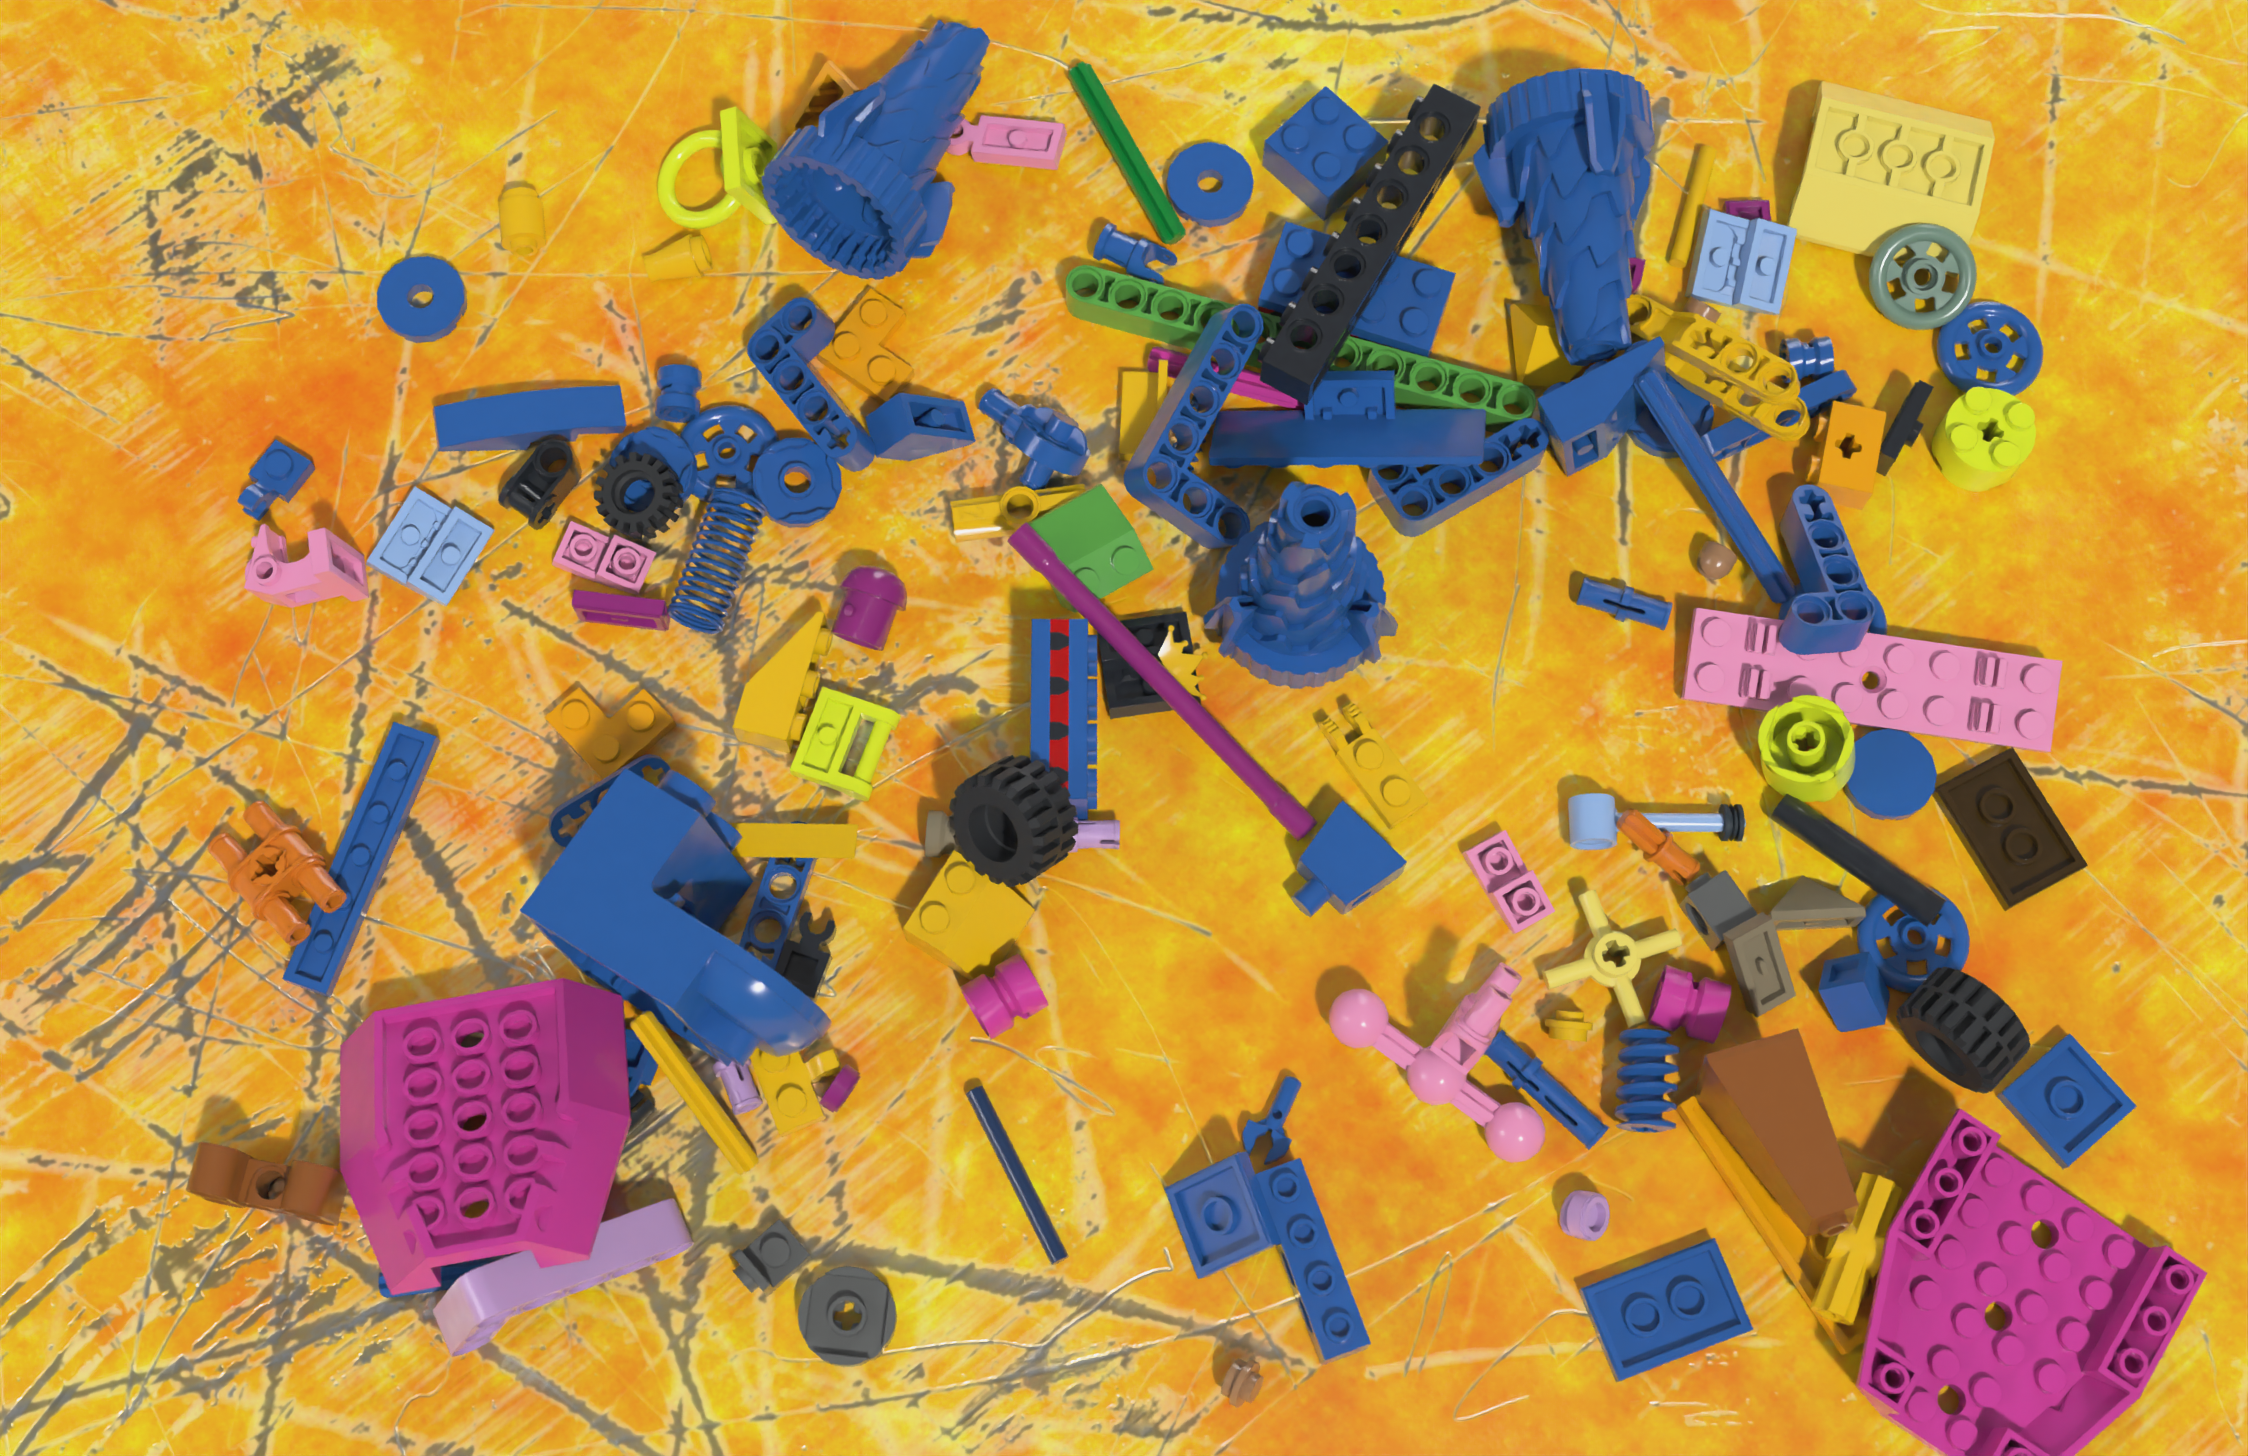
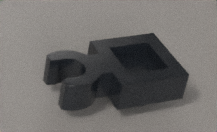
M806 911L799 922V930L802 935L800 943L786 939L774 971L792 983L812 1001L816 1002L832 961L831 954L823 952L821 949L834 939L836 924L835 921L829 919L826 929L820 934H814L809 930L813 921V915Z

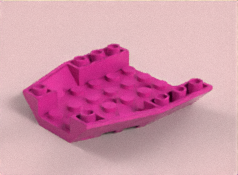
M560 978L374 1011L340 1046V1170L391 1294L396 1295L440 1287L441 1266L521 1251L531 1250L540 1268L590 1259L631 1124L625 1013L622 996L569 979ZM472 1033L484 1034L483 1039L477 1045L469 1048L461 1046L466 1036ZM476 1115L487 1117L485 1123L479 1129L474 1131L462 1130L463 1125L469 1118ZM478 1201L489 1202V1207L483 1215L477 1218L465 1217V1212L471 1204Z
M1959 1108L1953 1115L1886 1231L1856 1387L1881 1416L1941 1456H2075L2140 1398L2205 1279L2207 1272L2168 1246L2147 1247L1997 1147L1996 1144L2001 1135ZM2037 1221L2046 1224L2051 1232L2050 1244L2045 1249L2038 1247L2031 1237L2032 1226ZM1991 1303L1998 1304L2005 1313V1323L1998 1331L1991 1329L1985 1321V1310ZM1946 1385L1953 1388L1959 1398L1957 1409L1950 1415L1941 1410L1937 1401L1939 1391Z

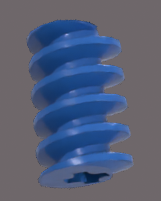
M1627 1029L1620 1032L1619 1040L1628 1047L1621 1049L1618 1053L1620 1062L1627 1066L1619 1068L1617 1071V1078L1626 1083V1085L1620 1086L1616 1090V1097L1625 1102V1104L1615 1108V1116L1624 1121V1123L1616 1125L1617 1128L1643 1133H1657L1676 1128V1123L1662 1118V1113L1677 1109V1104L1663 1099L1664 1094L1678 1090V1085L1664 1080L1665 1075L1679 1071V1066L1665 1061L1666 1056L1680 1053L1679 1047L1666 1042L1667 1037L1671 1036L1670 1033L1654 1029Z

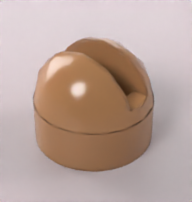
M1690 296L1682 311L1697 313L1714 323L1717 322L1721 315L1719 311Z
M1706 541L1698 554L1697 567L1704 578L1711 580L1721 579L1731 572L1737 561V556L1730 549L1719 543Z

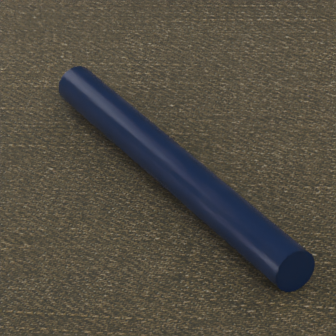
M979 1086L966 1093V1096L1051 1265L1060 1263L1069 1256L984 1087Z

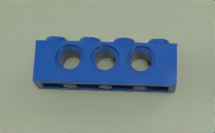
M1301 1158L1257 1173V1180L1281 1240V1244L1277 1245L1276 1248L1320 1365L1323 1366L1367 1349L1371 1344Z

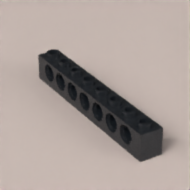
M1435 83L1425 98L1419 95L1415 99L1407 116V120L1410 122L1405 131L1396 130L1386 150V153L1389 154L1387 160L1383 165L1376 163L1367 178L1365 187L1368 190L1362 199L1358 197L1353 199L1344 217V221L1347 224L1341 234L1334 231L1326 243L1322 254L1326 258L1320 268L1313 266L1309 270L1301 287L1304 294L1298 303L1291 301L1286 307L1279 322V325L1283 328L1276 339L1269 336L1263 344L1257 361L1262 363L1261 382L1308 405L1474 133L1481 106ZM1430 135L1438 140H1427L1423 136ZM1411 169L1417 172L1418 174L1410 175L1404 173L1401 170ZM1391 203L1395 205L1397 208L1387 209L1382 207L1380 204ZM1369 237L1376 242L1367 244L1360 241L1359 238ZM1346 271L1352 273L1355 277L1346 279L1340 277L1337 273ZM1319 306H1326L1331 308L1334 312L1330 314H1323L1318 312L1315 308ZM1304 341L1309 343L1312 348L1299 349L1293 343Z

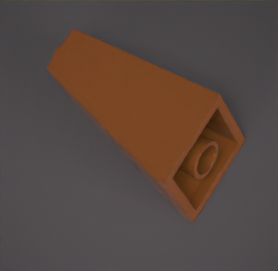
M1798 1028L1705 1054L1695 1096L1711 1120L1805 1237L1821 1233L1823 1237H1831L1846 1231L1853 1222L1859 1203Z

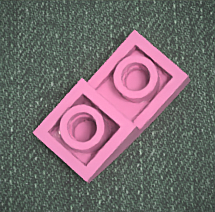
M571 521L552 565L593 582L638 595L656 552L615 534L613 538H609Z
M1502 830L1462 852L1480 886L1513 934L1555 912L1534 871L1527 870L1506 830Z

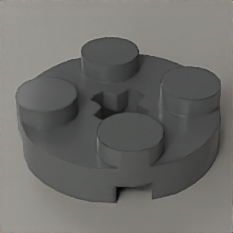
M839 1267L825 1273L826 1275L818 1278L805 1291L798 1310L799 1329L809 1349L823 1361L839 1367L861 1366L879 1358L891 1342L897 1325L896 1304L889 1289L872 1272L862 1268ZM847 1303L854 1304L855 1312L862 1314L860 1323L852 1325L851 1330L845 1331L842 1330V1323L834 1320L835 1312L844 1311Z

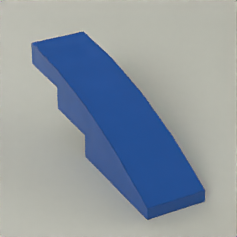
M620 385L525 391L435 406L432 410L438 452L527 450L531 442H544L550 439L575 442L579 434L623 433L627 426Z

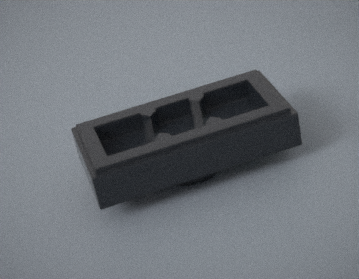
M1919 380L1911 388L1881 444L1877 473L1886 476L1896 461L1903 445L1910 448L1913 446L1924 425L1917 421V418L1933 386Z

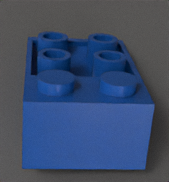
M1660 336L1649 342L1641 340L1632 344L1625 350L1622 356L1608 363L1607 361H1600L1591 365L1581 377L1569 383H1556L1545 390L1543 395L1537 399L1540 421L1549 433L1548 444L1567 477L1607 457L1646 407V403L1634 386V381L1640 375L1655 369L1659 372L1664 382L1666 381L1665 347Z

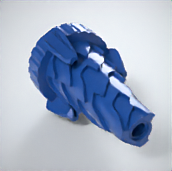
M938 20L924 40L921 41L919 39L914 42L897 64L880 80L872 83L864 90L835 101L820 114L818 127L810 125L805 126L804 129L794 131L764 170L765 174L762 176L764 198L768 202V208L782 228L807 253L814 258H818L825 265L836 268L844 274L855 275L862 279L874 278L876 280L883 279L885 276L890 277L897 271L901 272L911 258H927L932 254L935 246L943 238L952 208V194L955 188L948 181L931 182L937 174L936 168L951 144L950 137L966 117L961 111L981 81V72L984 67L980 64L987 53L990 40L980 27L971 29L960 23L948 22L944 24L941 20Z
M1575 68L1566 71L1549 72L1542 76L1529 78L1523 83L1510 87L1507 92L1501 93L1496 98V101L1489 106V113L1486 114V124L1483 125L1485 143L1473 155V167L1493 211L1498 216L1500 227L1508 228L1513 226L1523 212L1527 223L1528 236L1532 238L1535 254L1538 259L1542 293L1544 297L1549 296L1559 344L1571 365L1588 366L1590 363L1609 359L1616 355L1618 351L1626 350L1632 345L1627 298L1630 297L1632 292L1629 258H1636L1633 229L1649 187L1650 163L1644 156L1650 153L1651 146L1655 142L1650 95L1648 90H1645V85L1641 81H1636L1634 77L1628 74H1620L1619 71Z
M1297 481L1291 482L1281 496L1279 509H1275L1272 512L1269 522L1259 524L1254 531L1244 534L1239 539V543L1230 549L1226 555V563L1221 566L1216 587L1215 607L1210 609L1203 617L1204 627L1215 629L1217 635L1222 637L1223 641L1218 652L1224 658L1229 655L1241 667H1246L1250 674L1258 679H1266L1269 684L1279 687L1286 685L1291 689H1302L1305 686L1315 688L1324 686L1329 681L1335 682L1343 678L1344 674L1348 671H1353L1361 663L1364 664L1366 660L1375 664L1381 659L1378 644L1381 636H1395L1398 624L1385 608L1386 592L1383 590L1385 581L1382 571L1377 567L1378 561L1374 554L1366 549V544L1355 535L1356 507L1347 492L1339 495L1335 491L1320 485H1305V483Z

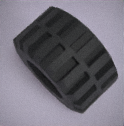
M1013 755L1007 756L964 780V783L959 785L954 791L956 797L951 799L949 806L950 810L954 813L949 817L950 827L955 829L956 833L953 838L956 845L961 846L964 852L962 856L967 863L971 861L975 865V871L981 876L987 874L990 882L998 885L1004 882L1007 887H1015L1018 884L1023 885L1068 856V852L1075 846L1076 841L1073 836L1078 834V824L1074 821L1073 817L1077 815L1076 807L1070 804L1068 797L1071 795L1067 787L1062 788L1058 782L1060 778L1054 771L1047 772L1045 764L1036 760L1031 763L1029 756L1019 755L1016 758Z
M1950 967L1936 968L1897 1010L1896 1017L1900 1028L1915 1051L1941 1075L1955 1084L1982 1094L1991 1092L2022 1059L2031 1046L2029 1035L2022 1022L1998 994L1976 978Z

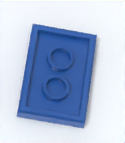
M1715 1238L1578 1290L1616 1383L1754 1330Z

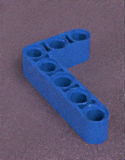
M1239 304L1215 313L1209 319L1124 473V485L1132 497L1208 549L1235 546L1244 534L1250 532V520L1247 513L1187 469L1261 337L1263 331L1262 316L1254 306L1249 304ZM1232 319L1237 322L1239 327L1238 336L1232 329ZM1211 356L1217 360L1218 373L1211 366ZM1191 393L1195 395L1198 401L1197 411L1191 406ZM1170 430H1172L1177 438L1176 449L1169 442L1168 434ZM1149 467L1154 471L1156 476V483L1154 487L1149 483V480L1147 478V471ZM1184 493L1191 500L1190 512L1185 509L1183 504ZM1220 518L1224 521L1226 526V533L1224 537L1218 529V522Z

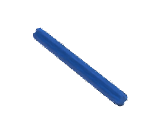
M1655 369L1643 373L1634 381L1635 388L1774 603H1783L1789 600L1790 596H1794L1797 593L1796 586L1663 378Z

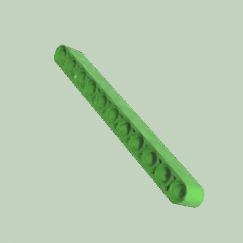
M1089 265L1075 267L1066 278V305L1068 311L1074 317L1193 350L1202 334L1203 326L1208 323L1215 313L1236 306ZM1083 288L1096 292L1089 297H1081L1076 294L1078 290ZM1124 300H1132L1138 305L1131 309H1125L1120 307L1118 303ZM1172 311L1178 313L1181 317L1171 321L1162 318L1160 315L1164 312ZM1260 312L1263 319L1261 336L1265 340L1269 336L1276 339L1283 328L1279 325L1281 317ZM1232 319V329L1238 336L1239 327L1237 322ZM1349 336L1336 357L1348 360L1351 365L1343 368L1332 364L1328 370L1376 371L1385 369L1395 371L1396 406L1409 410L1485 409V431L1493 433L1499 432L1518 420L1532 418L1536 407L1534 392L1529 386L1520 382ZM1265 341L1256 344L1245 365L1261 369L1262 363L1257 361V358ZM1304 341L1293 343L1294 346H1301L1305 349L1312 348L1309 343ZM1421 381H1429L1433 383L1437 387V389L1433 391H1425L1421 389L1417 385V383ZM1463 393H1473L1480 401L1468 403L1460 395ZM1508 404L1516 405L1521 408L1523 414L1512 415L1503 406Z

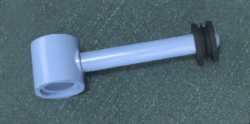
M1589 793L1576 795L1568 799L1570 847L1578 850H1603L1617 845V832L1620 830L1617 828L1616 823L1623 813L1617 812L1613 796ZM1721 804L1718 813H1641L1661 832H1718L1721 841H1728V839L1730 841L1733 839L1734 841H1742L1746 826L1744 810L1741 804H1735L1734 807L1732 804L1729 807L1727 804Z

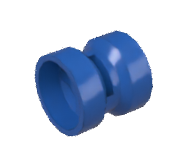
M1828 336L1814 337L1809 343L1801 342L1798 338L1782 339L1779 357L1795 367L1799 382L1802 378L1808 376L1817 381L1833 373L1834 351L1831 339ZM1781 375L1784 383L1791 382L1788 377Z
M681 364L665 365L659 368L657 371V386L661 393L655 401V415L664 421L673 423H688L693 418L700 417L701 404L696 398V393L702 386L701 371L697 368Z

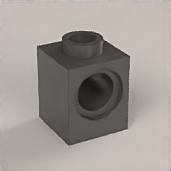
M1726 870L1714 878L1707 872L1685 887L1689 894L1679 905L1711 951L1725 943L1723 933L1758 915Z

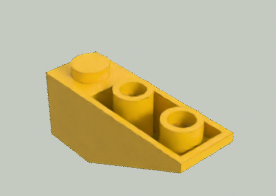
M817 611L745 684L732 727L738 741L791 754L794 741H801L808 720V715L803 714L807 698H815L819 687L820 672L816 671L820 655H828L833 638L832 630L828 629L824 612Z

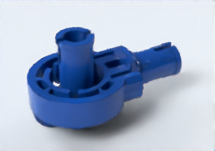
M995 388L988 390L979 403L980 412L986 414L1003 427L1002 432L1006 434V441L1016 445L1017 448L1030 457L1023 473L1019 476V481L1032 490L1046 489V485L1054 470L1071 476L1081 474L1091 452L1087 447L1086 436L1075 420L1049 407L1037 408L1032 404L1019 406L1002 394L999 389Z

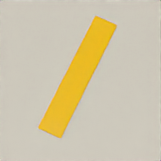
M729 823L742 835L741 841L732 852L734 857L855 858L858 833L857 824Z

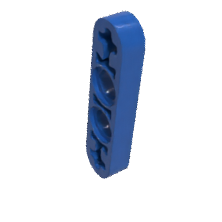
M1839 370L1800 388L1798 397L1805 402L1811 419L1828 411L1833 400L1838 402L1848 400L1857 392V388L1847 371ZM1795 410L1783 411L1778 415L1776 423L1783 427L1794 425L1798 422L1801 414ZM1736 418L1707 432L1700 438L1717 463L1773 436L1740 418Z
M801 821L791 822L795 824H807L806 822ZM769 858L739 946L746 951L752 946L761 953L774 954L771 960L764 955L761 958V961L773 970L776 968L786 939L790 940L818 858H796L797 867H804L802 872L790 865L779 864L780 860L789 864L791 858ZM789 876L796 881V891L791 897L778 899L771 894V884L777 877ZM774 919L780 923L782 928L781 934L774 942L763 943L756 938V927L763 920ZM749 952L750 954L756 957L754 952Z

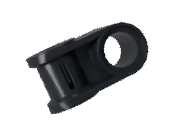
M557 439L542 442L521 469L504 485L499 495V504L506 509L512 507L528 519L529 526L535 530L544 527L552 519L559 505L581 479L582 470L571 448L565 442ZM559 459L567 460L562 470L548 472L550 464Z

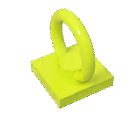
M736 106L720 111L721 131L705 130L686 137L671 150L662 164L657 184L659 202L666 215L678 225L690 229L709 228L729 218L740 205H743L765 225L778 222L768 208V202L764 198L762 191L764 189L762 176L765 174L766 166L777 153V143ZM712 147L722 149L723 154L721 155L720 166L724 178L725 191L727 192L726 196L718 204L707 210L690 211L685 209L678 202L675 194V180L681 166L691 155L699 150Z

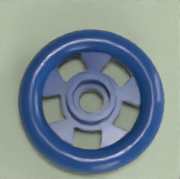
M1981 301L1968 304L1961 314L1941 327L1937 339V357L1943 373L1954 386L1964 393H1967L1973 387L1979 386L2002 390L2015 396L2027 389L2037 378L2043 362V345L2037 329L2023 313L2003 303ZM1983 319L1987 329H1982L1972 334L1967 324ZM2006 324L2019 335L2020 338L2015 342H2011L2009 337L2000 331ZM1991 343L1995 345L1998 353L1987 351L1985 344ZM1955 345H1968L1967 353L1969 360H1957ZM2013 354L2024 360L2023 366L2018 373L2006 367ZM1977 368L1983 371L1995 372L1994 382L1977 379Z
M737 405L713 407L701 412L700 417L693 418L684 427L679 437L689 444L694 455L705 453L709 469L697 472L698 477L692 494L710 504L711 491L719 488L716 487L717 476L719 475L722 477L736 476V487L732 489L753 496L751 480L753 472L745 470L750 463L751 455L760 457L771 444L780 441L776 430L770 422L756 411ZM719 425L724 434H720L710 442H707L702 434L711 427ZM743 425L757 434L750 443H747L745 439L736 434ZM726 448H732L736 451L735 455L729 459L720 457L721 451ZM719 497L721 501H723V503H730L734 505L745 504V502L740 500Z
M1930 887L1928 888L1947 900L1938 913L1940 917L1935 925L1931 923L1926 927L1900 909L1905 916L1891 926L1885 920L1883 914L1895 905L1880 894H1877L1866 905V917L1857 927L1859 952L1869 951L1886 986L1900 992L1912 994L1936 968L1944 966L1961 971L1967 961L1970 938L1966 921L1960 910L1949 898ZM1909 930H1915L1921 935V944L1916 945L1909 941L1907 937ZM1938 936L1950 939V951L1947 957L1934 953L1938 943ZM1888 937L1891 948L1896 953V956L1884 959L1876 941ZM1924 960L1926 962L1927 974L1910 975L1907 973L1906 961L1919 962Z

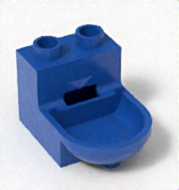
M624 768L522 906L520 912L581 973L612 993L621 995L626 1002L640 1011H651L660 1024L727 1067L732 1061L743 1067L756 1048L772 1056L781 1057L802 1051L811 1046L817 1039H821L831 1026L832 1022L827 1014L779 973L717 932L753 883V880L732 854L741 841L742 835L729 823L711 811L716 805V801L700 786L682 774L669 769L656 787L627 768Z

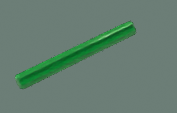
M1083 61L1077 63L1075 67L1068 71V78L1161 241L1164 244H1176L1184 238L1185 228L1092 66Z

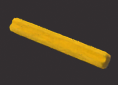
M648 1010L632 1020L630 1026L737 1174H745L755 1167L759 1162L757 1155L655 1015Z

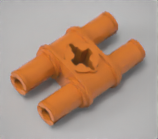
M256 801L244 811L243 819L262 840V844L248 855L233 836L229 833H222L209 843L207 849L228 874L227 881L230 889L233 892L239 893L249 904L253 916L258 920L268 921L288 945L296 946L309 936L311 927L290 903L305 890L322 911L331 913L343 905L347 895L326 872V860L320 853L314 852L302 839V833L299 828L285 824L264 801Z

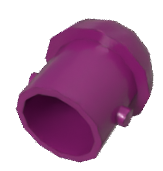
M871 565L857 566L847 573L838 586L845 594L831 633L851 643L883 651L896 611L906 610L907 591L904 583L894 573Z

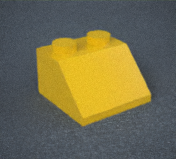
M954 850L904 925L903 931L907 942L967 979L973 980L981 974L993 977L995 975V966L1004 961L1035 913V909L1010 887H1007L1004 882L998 885L990 882L987 874L981 876L975 871V865L971 861L967 863L962 854Z

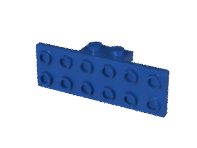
M1328 371L1308 405L1304 404L1305 410L1218 412L1209 452L1210 465L1224 466L1226 468H1240L1244 465H1268L1272 468H1284L1289 465H1313L1318 468H1328L1334 465H1359L1365 468H1373L1379 465H1405L1416 468L1434 464L1467 467L1472 464L1483 463L1486 410H1396L1395 371Z

